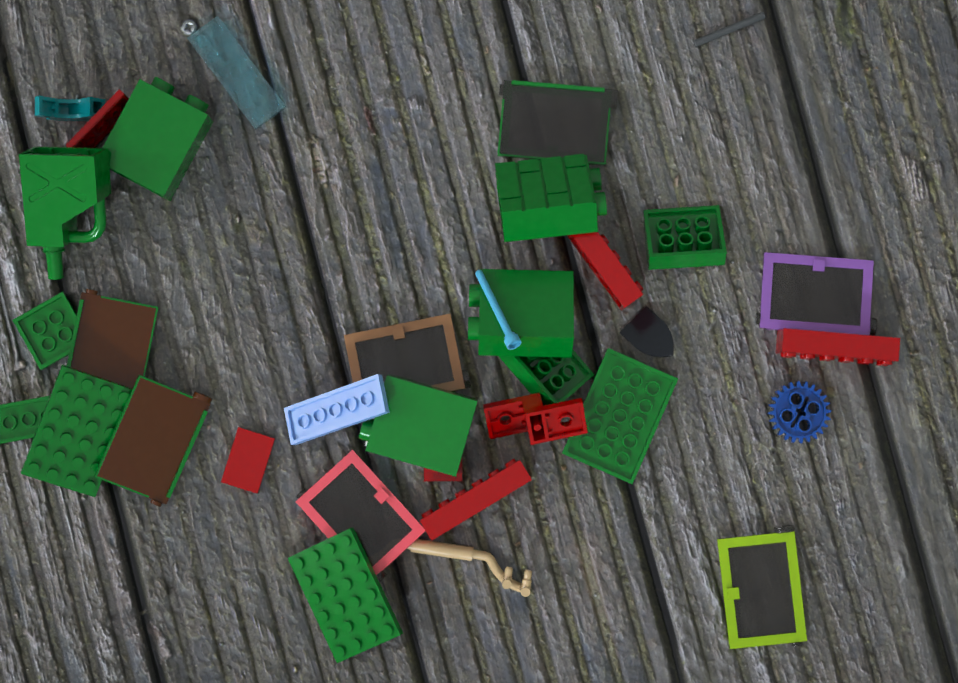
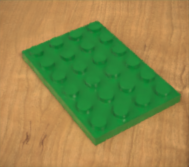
M607 348L583 403L588 433L568 437L562 454L633 485L678 378Z
M62 365L20 473L96 497L102 480L94 477L132 388Z
M353 527L288 558L337 663L403 634Z

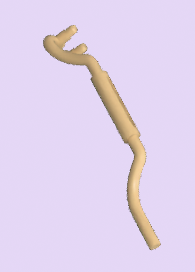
M402 539L390 541L382 550L369 556L368 559L371 566L375 565ZM417 539L407 548L413 553L472 561V559L486 561L493 574L502 583L504 589L510 588L520 592L524 597L530 595L532 571L528 569L524 571L522 583L512 579L513 568L506 567L504 572L495 557L489 552L475 550L471 546Z

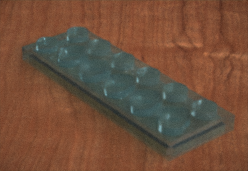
M218 16L187 38L255 130L286 108Z

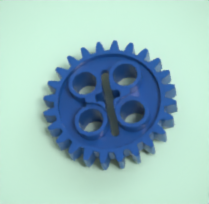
M796 381L795 387L792 382L788 383L789 388L785 385L781 386L783 392L776 390L775 392L778 397H771L774 404H768L769 407L773 408V411L767 412L769 415H773V418L769 420V422H775L772 429L779 428L777 435L784 433V440L791 437L792 443L796 441V438H798L799 443H803V438L810 442V436L817 439V432L823 434L821 427H828L824 423L825 420H831V418L826 416V413L831 412V410L826 409L830 402L823 401L827 396L819 395L822 391L821 389L814 391V384L808 388V382H804L803 386H801L800 381ZM793 394H797L800 398L799 403L796 405L791 401ZM805 397H808L807 402L802 407ZM810 403H814L817 408L813 414L808 410ZM802 407L801 412L803 413V415H799L797 417L794 427L792 428L791 424L798 415L796 409H800ZM784 411H788L791 414V418L787 422L782 418ZM801 420H805L808 424L807 429L804 431L799 427Z

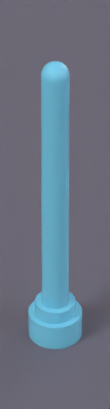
M477 270L475 275L505 334L504 343L508 350L516 349L522 342L518 334L512 332L482 270Z

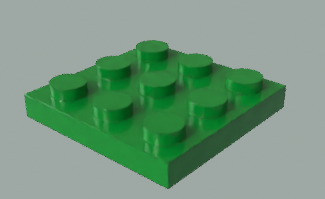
M62 291L12 320L40 370H44L69 355L77 314L65 292Z

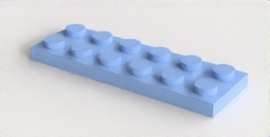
M380 374L284 408L291 445H298L390 413L383 377Z

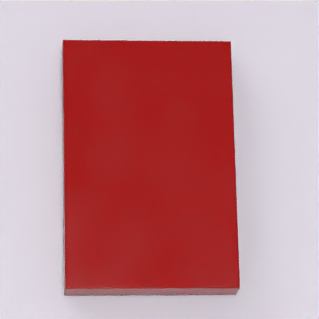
M238 427L221 483L258 494L276 438Z

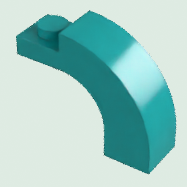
M36 96L35 116L57 121H89L106 103V99L94 97L57 99Z

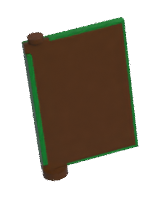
M86 289V293H81L67 366L133 388L138 375L145 377L158 307L97 295L98 291Z
M138 375L94 477L151 499L150 503L161 507L162 503L167 504L208 413L212 398L197 391L191 396Z

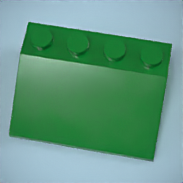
M719 205L643 210L648 270L725 265L727 250Z
M572 350V358L499 356L530 394L540 393L543 406L564 402L595 375L574 350Z

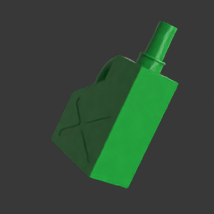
M34 146L19 154L27 246H42V252L46 254L48 279L58 280L64 277L62 252L65 251L64 247L71 242H94L102 236L106 229L105 198L111 195L108 148ZM94 205L95 223L93 229L90 231H78L77 215Z

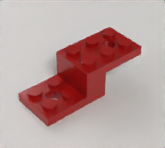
M540 393L483 404L490 439L528 432L530 444L534 445L588 433L582 398L543 406ZM503 416L510 417L508 420H501ZM564 417L570 418V420L567 422L561 421V419H563Z

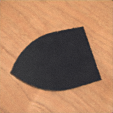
M647 306L619 332L636 349L644 354L653 357L673 356L674 342L668 326Z

